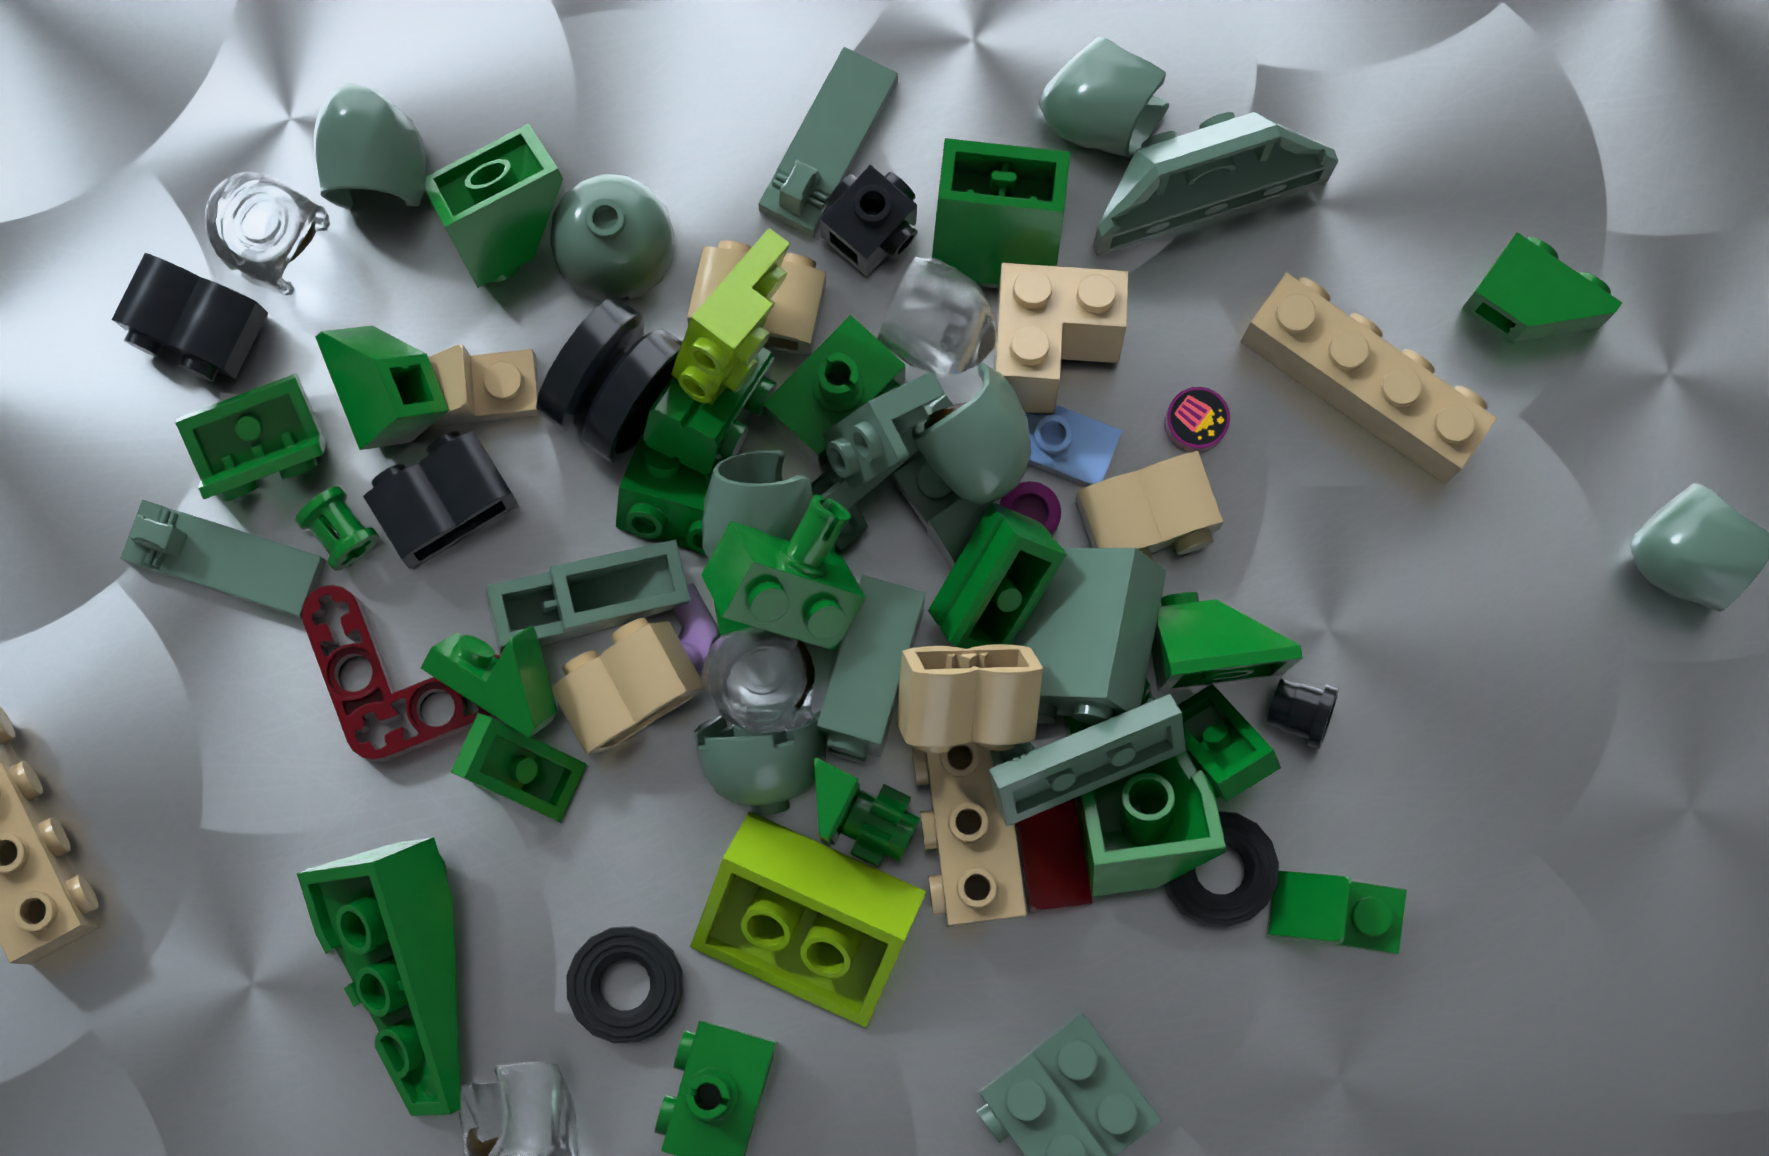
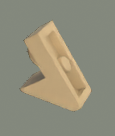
M461 344L428 357L449 409L445 415L430 427L540 415L536 409L539 385L536 355L533 349L470 355L465 346Z

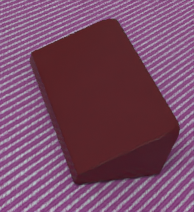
M1071 799L1015 823L1028 913L1092 904L1076 799Z

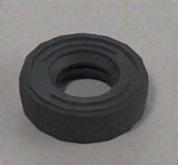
M1218 811L1225 844L1236 849L1245 865V874L1240 886L1227 894L1212 893L1199 882L1195 868L1165 883L1169 898L1185 916L1202 925L1229 927L1251 920L1268 905L1278 885L1279 861L1272 840L1256 822L1236 812Z
M635 926L610 927L591 936L574 954L566 975L567 1000L576 1020L593 1036L612 1043H636L659 1033L675 1016L683 996V971L673 949L657 934ZM619 959H631L639 962L646 969L650 978V990L647 998L640 1006L632 1010L621 1011L611 1007L604 1000L600 992V979L603 971L611 963Z

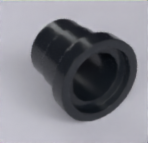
M1281 678L1272 699L1266 724L1307 738L1308 746L1320 749L1333 714L1339 688L1326 684L1324 690Z

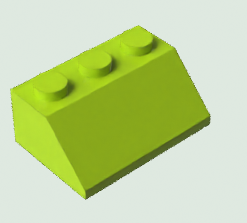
M749 811L722 858L690 947L867 1028L927 891Z

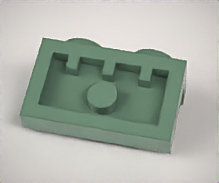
M934 371L928 372L868 401L822 434L827 443L826 452L832 468L840 477L846 479L852 490L866 484L909 456L901 436L905 434V431L929 419L930 417L925 407L945 394Z

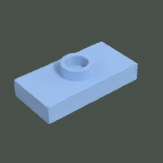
M1056 405L1054 414L1025 413L1028 419L1031 441L1029 465L1085 487L1103 481L1123 430Z

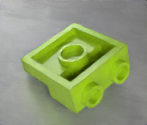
M770 228L766 230L690 319L671 375L678 379L682 389L698 402L713 405L727 387L736 393L749 379L758 365V361L754 358L770 336V332L763 327L775 304L771 298L787 276V272L780 267L790 245L788 241Z

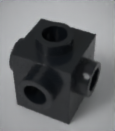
M869 165L858 178L853 174L845 177L831 193L828 199L831 207L820 218L821 238L868 277L887 255L896 259L916 237L918 230L914 226L917 222V204L913 201L916 196L913 190L896 174L888 172L883 176L872 165Z

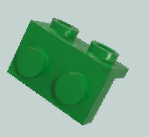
M297 373L178 417L175 422L201 481L198 489L203 499L220 494L222 501H230L258 488L256 480L276 472H280L282 479L303 474L318 465L315 458L324 453L326 445L324 435Z
M641 434L619 486L616 527L619 530L633 533L646 539H655L662 542L676 539L677 546L706 555L702 547V519L704 498L712 473L705 476L680 463L678 457L670 458L646 446L643 440L644 435ZM722 456L719 462H721V461H723V460H725V459H727V458H725V457Z

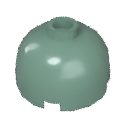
M601 174L580 181L563 195L553 213L550 245L558 270L574 290L595 301H605L607 298L613 297L618 299L629 297L630 300L643 296L662 281L673 261L674 230L666 206L647 185L627 175Z
M795 705L758 707L745 710L747 719L740 720L728 727L726 714L700 724L695 729L694 734L703 775L718 795L731 803L751 805V811L757 815H771L788 810L790 808L789 799L806 793L815 783L814 758L816 757L823 761L826 759V736L817 729L821 711L812 715V708L808 706H801L800 710Z

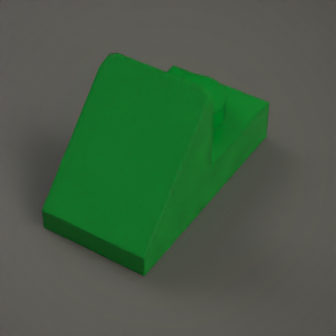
M529 626L513 636L506 644L499 659L494 656L495 652L492 647L483 640L471 635H461L458 632L431 647L421 666L422 670L526 737H532L553 721L558 710L534 627Z
M1213 684L1178 705L1182 712L1186 751L1199 771L1203 770L1213 786L1216 799L1221 796L1227 802L1281 769L1274 749Z
M478 713L450 773L470 781L482 789L560 822L585 769L586 763L533 737L528 738L498 720Z
M1278 871V885L1270 901L1266 935L1397 955L1400 949L1407 890L1351 881V877Z

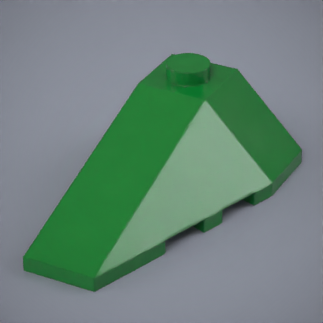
M1147 678L1141 706L1155 700L1150 691L1151 685ZM1063 716L1066 737L1094 726L1077 721L1072 716ZM1187 751L1076 797L1092 897L1158 888L1225 853L1226 845L1213 786L1203 770L1199 771Z
M434 837L393 843L297 873L315 935L325 954L336 950L353 981L344 990L353 1007L362 1004L370 1013L379 1031L375 1037V1049L411 1116L446 1115L461 1109L453 897L446 878V865L439 854Z

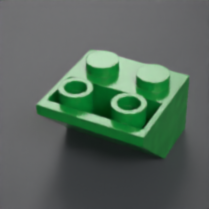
M945 138L929 281L950 283L953 279L963 285L999 288L1002 263L1057 266L1070 152Z

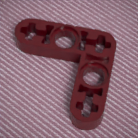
M336 585L322 586L311 592L305 600L302 609L305 630L347 743L352 751L362 758L377 763L391 761L471 729L478 713L497 719V717L477 704L475 705L478 707V711L468 715L466 698L435 677L395 692L364 607L359 599L345 588ZM333 600L341 608L349 607V613L341 617V625L345 635L351 640L361 635L362 642L342 645L328 654V646H338L340 643L333 628L326 623L319 624L318 618L327 614L325 604ZM351 657H364L368 659L372 666L373 673L370 682L366 687L358 691L352 692L343 689L338 677L340 667L344 661ZM432 692H447L454 700L455 709L453 716L442 726H428L420 715L422 701ZM406 703L407 718L417 730V736L409 739L408 730L400 727L385 734L386 746L381 749L370 741L362 742L361 735L370 730L369 719L376 716L384 724H391L401 720L403 716L397 710V706Z

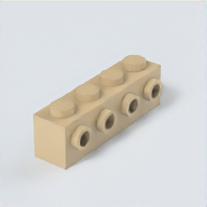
M1286 272L1250 322L1240 342L1442 483H1448L1464 467L1497 420V417L1486 411V402L1472 390L1463 386H1455L1453 388L1434 375L1435 369L1433 365L1420 354L1408 349H1404L1401 352L1382 339V331L1368 318L1357 313H1352L1349 316L1330 303V295L1316 282L1305 277L1297 280Z
M0 707V945L9 963L31 965L100 928L93 913L99 907L95 892L87 879L81 874L75 876L65 856V853L71 850L68 837L54 817L47 819L37 799V796L43 794L40 780L27 761L22 760L19 762L9 740L15 738L13 725L7 714Z
M975 742L952 746L950 750L942 753H928L912 747L916 786L929 784L932 810L920 811L924 849H937L940 874L928 876L933 915L945 913L947 927L1025 917L1027 913L1015 823L1006 826L996 808L989 769L993 768L990 750L981 747Z

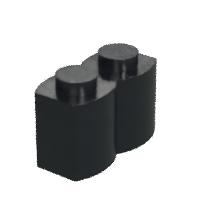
M144 253L111 320L127 331L123 338V341L155 357L159 356L162 348L182 356L178 364L180 367L213 382L217 373L236 379L268 312L257 301L237 291L200 277L157 256Z
M453 431L437 438L427 447L426 452L428 456L408 468L404 464H397L385 469L372 480L373 488L363 496L401 560L409 569L438 555L463 536L491 523L518 504L474 431L460 435L458 431Z

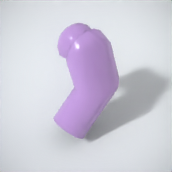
M694 583L687 585L691 599L690 603L673 608L672 610L682 626L678 638L700 676L709 668L720 639L719 628Z

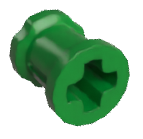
M334 486L315 496L300 509L295 518L300 528L303 530L310 529L330 554L327 562L335 571L342 570L360 560L376 545L380 538L373 527L365 528L345 503L347 494L340 486Z

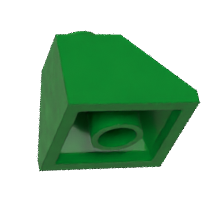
M529 123L426 176L425 191L477 288L488 282H501L512 277L518 272L521 265L534 259L563 177Z
M1183 592L1161 597V606L1159 608L1151 650L1157 692L1281 676L1303 658L1300 644L1217 599L1199 601L1198 592Z

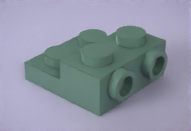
M1083 1013L977 1091L986 1103L976 1111L999 1144L1010 1136L1024 1156H1117L1162 1121Z

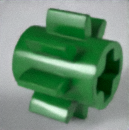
M883 784L877 797L862 790L841 834L856 841L850 852L851 855L876 867H879L884 855L900 862L920 821V817L906 811L911 797Z

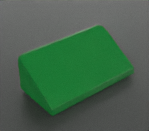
M815 757L814 767L819 836L823 844L831 847V845L835 846L861 792L858 778Z

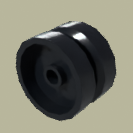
M617 297L607 298L594 308L576 328L550 367L538 393L536 403L538 413L564 431L575 429L584 424L583 441L585 445L611 463L619 461L637 445L641 434L644 435L649 410L671 379V372L682 344L681 340L664 329L654 330L644 335L645 322L642 314Z

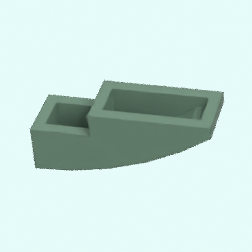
M676 539L550 566V572L486 585V598L500 655L508 641L529 626L535 628L541 647L623 625L642 617H649L688 604L691 601Z

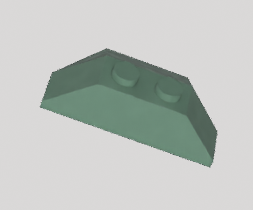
M1233 112L1218 114L1202 122L1199 130L1178 137L1175 131L1156 134L1146 139L1141 144V148L1135 151L1097 227L1093 242L1096 255L1098 256L1327 182L1338 163L1337 155L1334 149L1255 112L1237 118Z

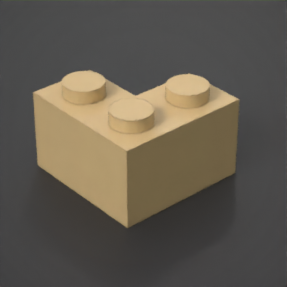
M1002 263L997 300L994 370L1001 373L1012 385L1025 413L1054 414L1060 383L1061 359L1119 363L1127 327L1128 271Z

